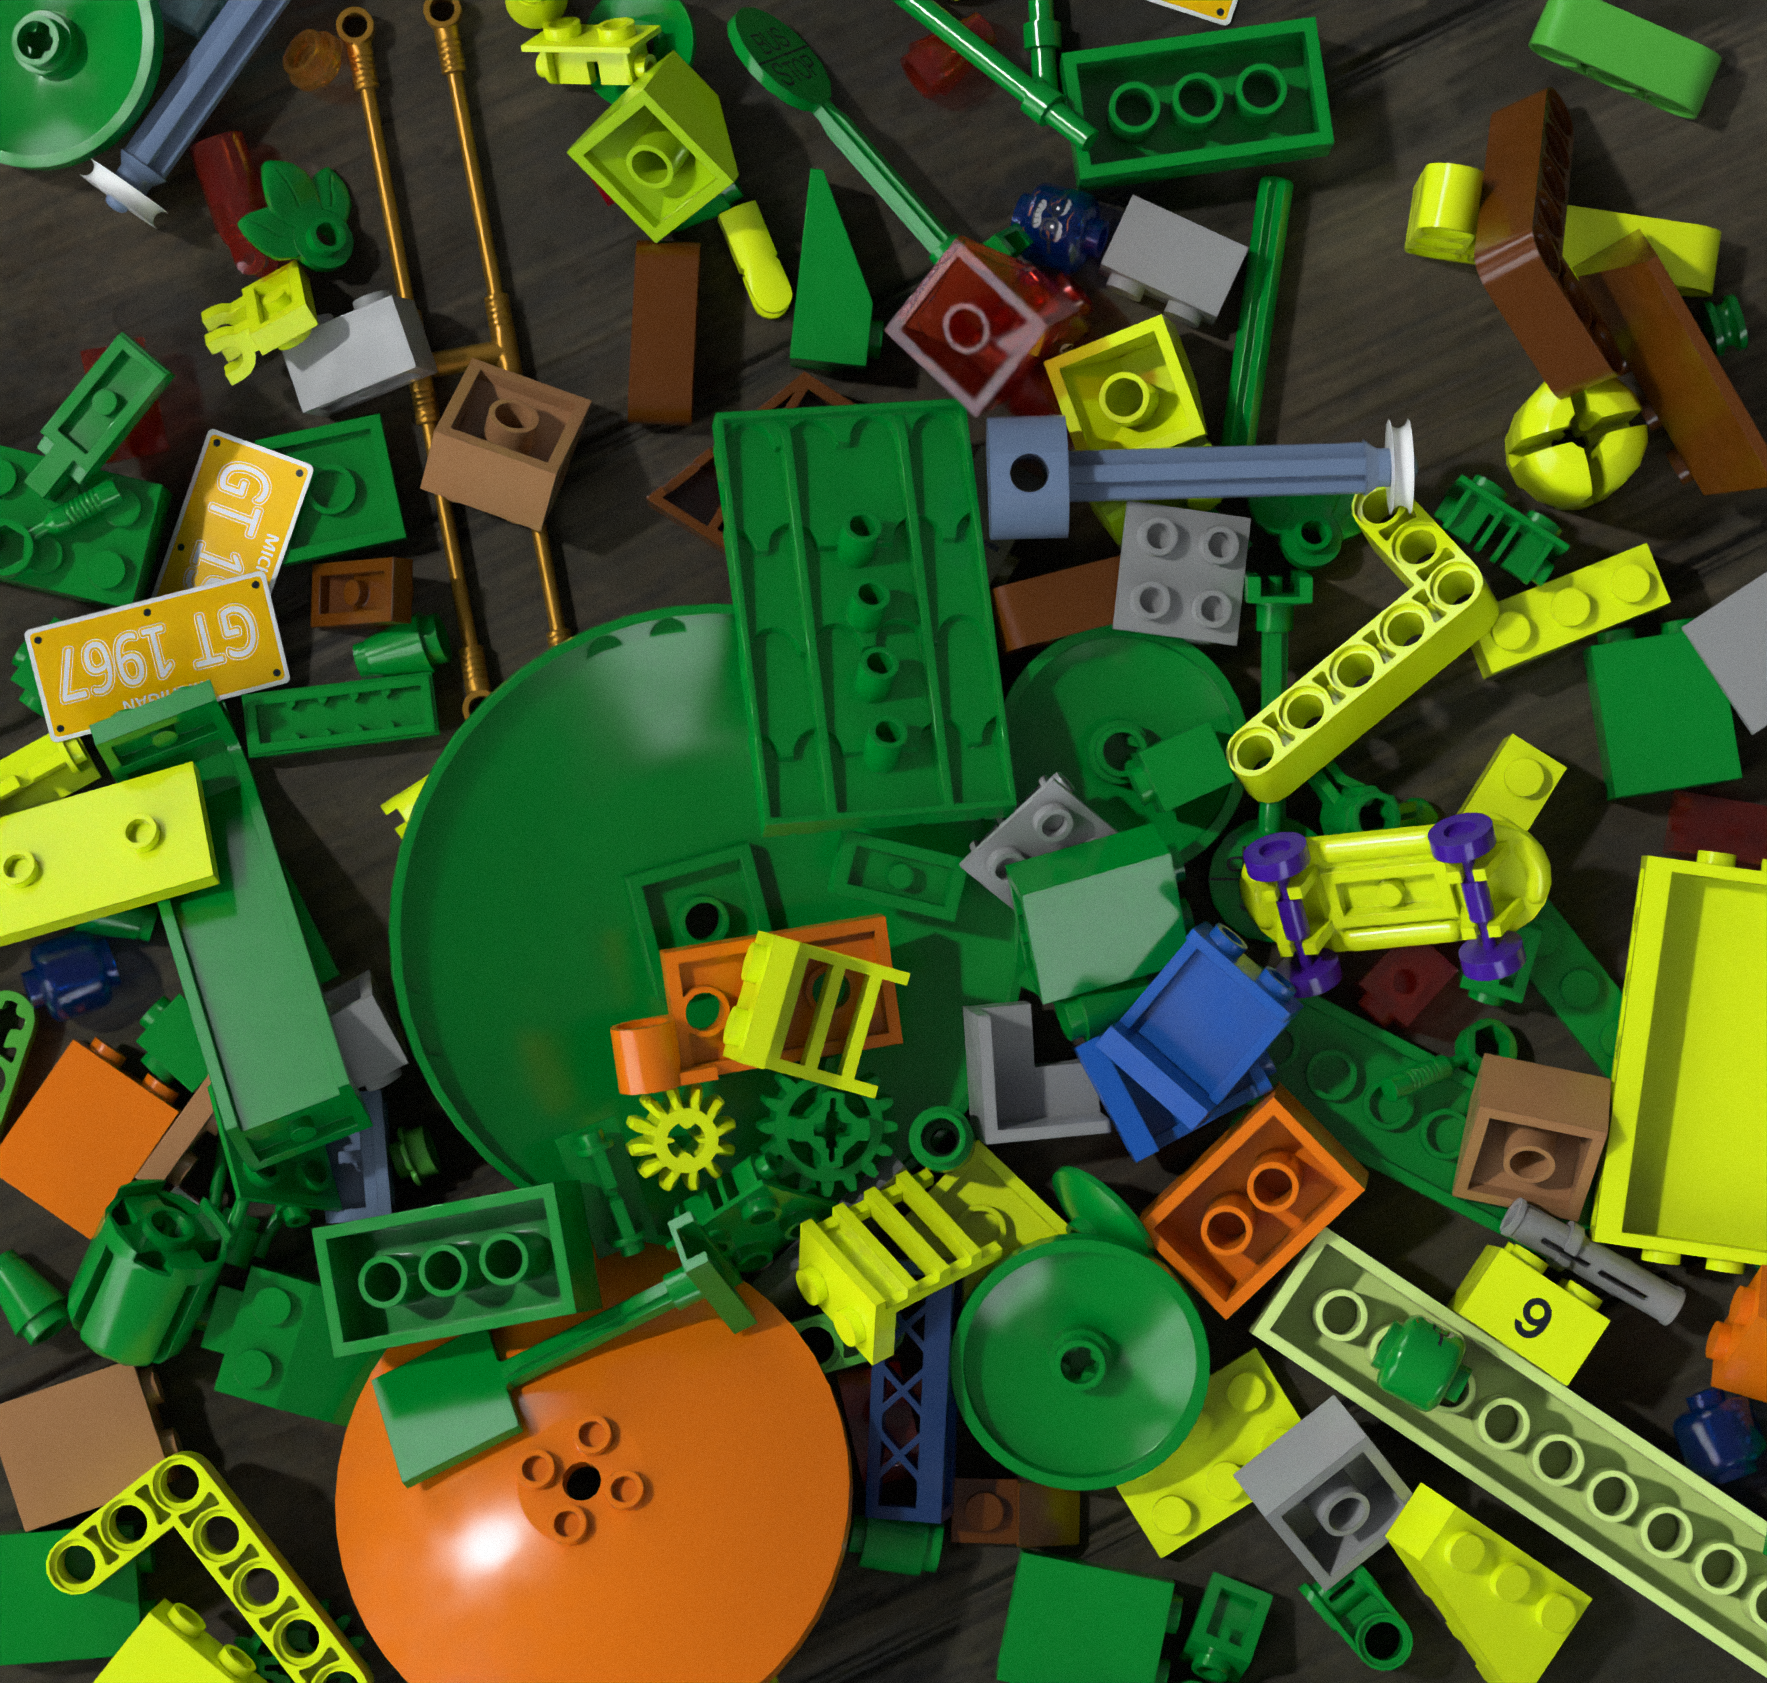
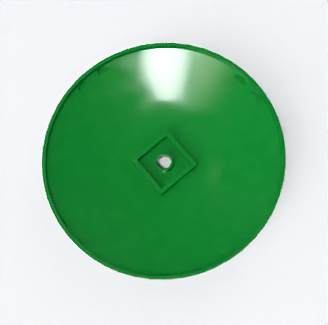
M703 603L674 605L633 613L591 627L549 648L514 672L488 695L455 732L432 767L412 808L399 847L391 887L388 930L391 975L399 1015L412 1053L432 1093L450 1120L479 1154L519 1189L553 1182L569 1181L554 1138L613 1115L617 1119L625 1144L631 1139L643 1135V1133L629 1128L626 1125V1121L630 1115L647 1118L650 1112L640 1103L639 1098L641 1095H624L619 1093L610 1027L631 1020L669 1014L659 950L757 934L758 930L772 932L879 913L886 916L893 969L911 973L907 986L895 983L903 1043L862 1050L857 1080L862 1075L871 1071L881 1079L877 1093H887L893 1098L894 1104L883 1111L882 1116L898 1123V1130L883 1133L881 1141L893 1150L892 1153L909 1171L919 1164L909 1146V1131L915 1118L924 1110L935 1106L951 1107L963 1115L969 1108L963 1006L1015 1002L1019 999L1021 986L1018 985V982L1025 970V961L1014 910L970 874H966L955 922L828 892L827 886L841 831L799 835L791 833L786 836L774 837L761 836L748 746L749 729L738 660L739 643L733 604ZM979 818V820L923 825L922 823H917L910 826L861 830L854 828V831L966 857L971 852L969 844L974 840L980 841L996 825L999 826L997 819ZM699 903H710L718 912L719 920L716 929L707 937H692L685 925L687 913L693 906ZM825 973L821 974L813 985L812 992L816 1003ZM844 979L842 980V984L840 987L836 1003L839 1002L844 995ZM711 993L695 995L686 1007L687 1021L696 1028H704L711 1025L719 1014V1002L715 995ZM842 1054L831 1055L835 1059L838 1070ZM756 1068L718 1075L719 1080L699 1083L703 1087L702 1100L712 1094L719 1095L725 1104L717 1116H730L736 1123V1128L733 1131L718 1137L735 1147L733 1156L725 1157L715 1154L712 1159L721 1168L722 1174L726 1172L731 1173L732 1168L751 1154H761L758 1146L771 1138L770 1134L761 1132L754 1127V1121L762 1117H770L771 1109L764 1105L759 1098L761 1094H771L774 1096L779 1094L781 1088L773 1077L777 1071ZM781 1073V1074L787 1076V1077L790 1078V1079H793V1078L795 1077V1076H791V1075H788V1074ZM687 1085L677 1087L680 1097ZM809 1089L798 1097L791 1109H796L809 1096ZM841 1090L845 1093L844 1105L848 1109L865 1111L856 1093ZM662 1092L649 1094L659 1104L664 1101ZM827 1112L825 1122L815 1124L814 1130L826 1138L827 1128L837 1126L838 1119ZM679 1124L675 1125L669 1132L675 1143L679 1144L682 1148L687 1146L693 1138L687 1133V1129ZM941 1129L933 1135L931 1143L934 1150L950 1130ZM787 1139L794 1155L800 1161L811 1165V1158L808 1157V1145L804 1141L796 1142L794 1139ZM857 1141L843 1155V1160L848 1158L858 1148L861 1141ZM875 1154L871 1162L876 1165L884 1156ZM630 1155L659 1236L644 1242L666 1246L667 1243L673 1240L667 1222L674 1216V1208L701 1189L703 1190L707 1184L711 1182L717 1183V1179L711 1177L702 1168L698 1170L700 1179L699 1189L690 1191L682 1181L680 1174L674 1188L671 1191H667L659 1186V1172L654 1176L644 1178L637 1171V1167L644 1156ZM795 1171L783 1179L777 1176L779 1184L797 1190L792 1186ZM863 1171L855 1174L856 1181L858 1182L866 1174ZM813 1180L805 1193L837 1202L849 1190L840 1181H835L831 1197H824L818 1192L816 1181Z

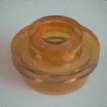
M307 29L296 35L287 46L283 56V68L289 74L291 83L305 92L314 91L319 87L329 84L336 77L341 67V43L338 38L327 31L317 32L314 29Z

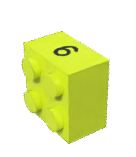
M1508 1242L1504 1249L1487 1244L1446 1307L1557 1382L1568 1386L1610 1323L1609 1319L1597 1312L1603 1301L1572 1280L1567 1281L1561 1278L1559 1283L1555 1284L1543 1276L1549 1265L1518 1244L1514 1245Z

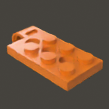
M880 913L767 932L893 968L886 916ZM757 934L659 950L669 1014L631 1020L610 1027L620 1094L641 1095L657 1093L679 1086L719 1080L718 1075L756 1069V1067L736 1062L722 1055L726 1045L723 1043L726 1022L732 1008L737 1006L744 982L741 979L744 959L751 943H755ZM808 959L780 1059L791 1062L801 1061L817 1005L813 997V985L815 980L826 972L828 963ZM849 969L845 970L843 977L845 992L841 1000L835 1005L821 1057L843 1053L865 974ZM882 979L863 1050L903 1043L895 982ZM711 993L715 995L719 1002L718 1017L707 1027L696 1028L691 1026L686 1018L688 1002L695 995Z

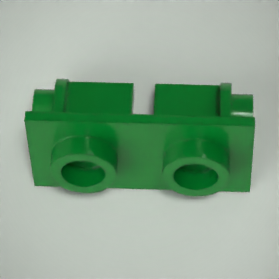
M615 1115L554 1138L569 1181L580 1180L590 1238L598 1259L616 1252H620L621 1257H628L643 1251L646 1248L644 1241L659 1236L631 1157L626 1151L625 1141Z

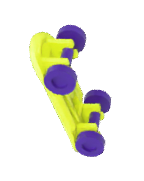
M1481 813L1457 814L1445 818L1436 824L1304 837L1295 832L1273 833L1255 840L1244 850L1243 858L1245 863L1239 881L1241 899L1248 915L1264 934L1278 944L1280 957H1285L1279 962L1276 970L1295 986L1297 992L1293 995L1294 998L1316 996L1335 987L1343 976L1336 952L1366 951L1467 940L1458 952L1462 970L1466 977L1476 981H1491L1507 977L1522 968L1527 959L1522 937L1515 931L1535 918L1545 905L1552 884L1551 864L1543 846L1528 831L1513 823L1491 819L1489 816Z

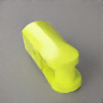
M756 200L743 203L720 213L717 220L740 274H743L742 279L753 308L758 315L765 319L773 320L780 318L789 308L792 299V289L780 260L777 258V251Z

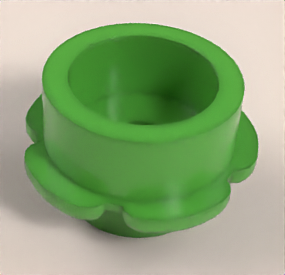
M424 1124L410 1130H406L404 1125L400 1126L397 1129L398 1141L389 1144L392 1162L402 1180L412 1177L418 1186L425 1185L424 1180L427 1177L442 1172L437 1147L430 1131Z

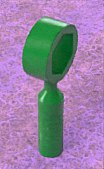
M113 478L105 480L83 494H79L68 502L48 511L44 521L30 529L13 519L0 518V532L11 528L24 536L23 559L5 569L0 568V577H18L32 567L37 555L36 539L48 533L61 534L74 527V525H78L89 517H93L124 500Z
M1492 1018L1480 1019L1459 1033L1455 1041L1456 1055L1452 1057L1437 1055L1427 1061L1383 1078L1381 1082L1383 1094L1389 1101L1395 1102L1424 1088L1449 1079L1454 1070L1462 1067L1465 1072L1477 1078L1482 1058L1475 1053V1034L1481 1031L1497 1045V1056L1512 1059L1517 1058L1515 1037L1510 1029L1501 1021Z

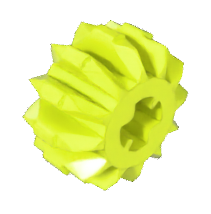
M699 1083L687 1085L681 1097L678 1088L662 1091L664 1101L660 1104L649 1094L641 1095L639 1101L650 1113L647 1118L630 1115L626 1121V1125L629 1128L643 1133L642 1136L633 1138L625 1144L626 1151L631 1156H644L637 1167V1171L644 1178H649L659 1172V1186L667 1191H671L674 1188L680 1174L682 1181L690 1191L699 1189L700 1179L698 1170L702 1168L714 1179L720 1177L722 1170L712 1161L715 1154L725 1157L733 1156L735 1152V1147L731 1143L718 1138L736 1128L735 1120L730 1116H717L725 1104L724 1100L717 1094H712L702 1100L703 1087ZM677 1124L687 1129V1133L693 1137L684 1148L675 1143V1140L669 1135L671 1129Z

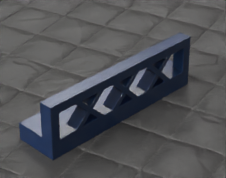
M941 1257L948 1265L957 1260L956 1258ZM896 1259L910 1275L925 1276L910 1259ZM965 1277L927 1296L926 1304L910 1318L902 1310L896 1312V1321L900 1324V1327L895 1331V1341L907 1332L923 1351V1368L906 1383L889 1364V1357L872 1366L865 1518L941 1524L953 1515L958 1405L951 1380V1351L957 1319L964 1303ZM925 1315L923 1335L914 1324ZM889 1380L898 1391L887 1400ZM922 1380V1393L920 1400V1398L913 1392L912 1388L919 1381ZM902 1397L906 1399L920 1416V1433L904 1447L900 1445L886 1428V1411ZM919 1444L917 1464L908 1453ZM886 1445L894 1456L884 1464V1449ZM899 1461L917 1480L916 1506L882 1503L883 1475Z

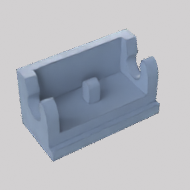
M387 1090L359 1091L367 1104L373 1123L372 1127L325 1144L342 1205V1210L339 1212L325 1211L326 1223H343L397 1213L394 1168L389 1151L391 1133Z

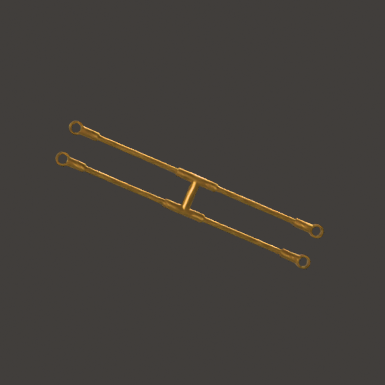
M425 0L423 13L428 25L434 30L440 67L442 69L441 73L447 76L488 294V296L484 297V303L488 316L491 341L432 352L438 372L409 384L416 424L422 426L427 458L434 430L441 419L434 377L465 372L472 358L523 376L510 301L508 300L509 295L503 293L463 79L466 66L459 25L463 18V10L459 0ZM448 2L454 6V14L449 20L438 21L432 17L433 7L437 3ZM349 7L339 14L336 20V30L341 41L347 46L353 84L355 85L354 89L356 92H360L397 296L414 301L376 95L379 82L372 48L376 26L371 15L365 9ZM353 18L365 20L367 22L365 33L360 37L347 36L345 26L349 20ZM417 309L418 314H419V317H420L421 322H422V325H423V328H424L423 318H422V316H421V315H422V312H421V310ZM434 494L463 647L459 649L467 697L463 702L462 712L467 720L471 715L473 702L480 698H486L492 693L486 659L484 658L483 645H478L452 501ZM545 522L541 532L531 529L550 628V632L546 633L549 649L572 636L571 630L565 627Z

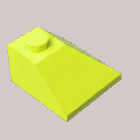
M1162 314L1043 362L1062 415L1066 417V425L1075 450L1171 448L1208 435L1197 382L1176 325Z

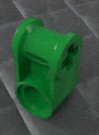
M1362 1564L1326 1592L1317 1581L1313 1584L1304 1582L1298 1587L1299 1591L1333 1632L1338 1631L1357 1656L1370 1668L1380 1671L1393 1670L1403 1665L1410 1656L1413 1647L1411 1630L1382 1594L1384 1591ZM1352 1579V1582L1345 1589L1329 1600L1333 1593ZM1378 1622L1391 1623L1396 1626L1399 1632L1400 1641L1398 1647L1387 1657L1372 1656L1365 1648L1364 1639L1366 1632L1372 1625Z

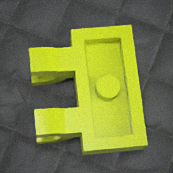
M296 259L243 288V296L231 303H220L201 312L202 322L207 330L211 331L204 335L206 346L212 355L222 350L223 355L229 362L224 366L225 375L232 386L251 374L255 366L256 351L259 350L263 356L276 348L282 351L291 349L302 343L311 334L312 328L319 325L310 280ZM223 324H230V325H232V326H223V327L218 328L220 325H223Z

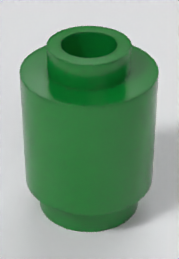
M935 1106L921 1112L913 1121L909 1131V1146L917 1161L928 1170L936 1173H952L961 1169L970 1161L975 1151L976 1137L972 1125L961 1112L947 1106ZM941 1129L952 1131L956 1137L955 1147L952 1151L945 1154L936 1152L931 1143L933 1135Z
M854 1513L848 1535L847 1552L858 1553V1567L919 1576L921 1571L935 1573L942 1549L944 1522L940 1524L865 1518V1513L864 1515Z

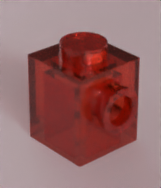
M1430 944L1387 948L1354 984L1364 994L1357 1004L1384 1028H1387L1392 1021L1400 1028L1408 1027L1455 975L1458 969Z

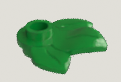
M275 160L264 162L261 167V178L268 207L251 212L238 221L237 225L242 234L260 252L273 260L296 259L301 266L313 272H331L342 267L350 258L354 247L352 232L346 224L352 207L351 197L343 180L330 167L321 169L311 179L305 170L293 163ZM316 231L324 234L332 246L321 243Z
M1355 494L1246 497L1249 513L1255 525L1264 532L1277 537L1279 548L1286 560L1299 569L1318 570L1328 566L1337 557L1342 542L1362 533L1352 515L1351 503ZM1304 529L1315 531L1321 536L1322 542L1319 544L1308 543L1302 537L1301 531Z

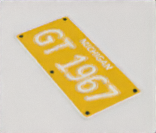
M215 429L209 430L151 598L257 571L265 573L271 595L314 471L313 466Z
M262 571L27 630L24 635L49 735L53 742H61L92 734L89 725L110 718L120 710L139 707L168 696L181 687L194 686L207 680H211L221 700L285 684L290 680L267 578Z

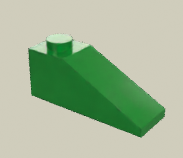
M810 168L790 349V366L866 375L868 358L880 359L884 321L872 320L873 302L823 169Z

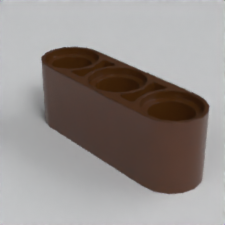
M637 240L628 387V423L692 426L701 276V243L658 241L655 243L653 240Z
M1121 555L991 589L990 597L999 655L1006 656L1044 647L1059 639L1062 640L1077 633L1113 625Z

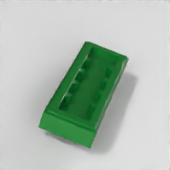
M433 672L242 695L250 759L441 736Z

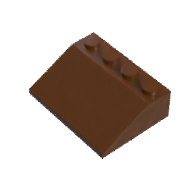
M1637 229L1572 267L1581 282V286L1617 343L1623 361V372L1619 376L1622 377L1632 371L1644 391L1637 398L1643 408L1641 414L1651 431L1664 426L1675 447L1666 451L1665 455L1683 486L1695 479L1703 495L1767 488V444L1664 265L1641 230Z

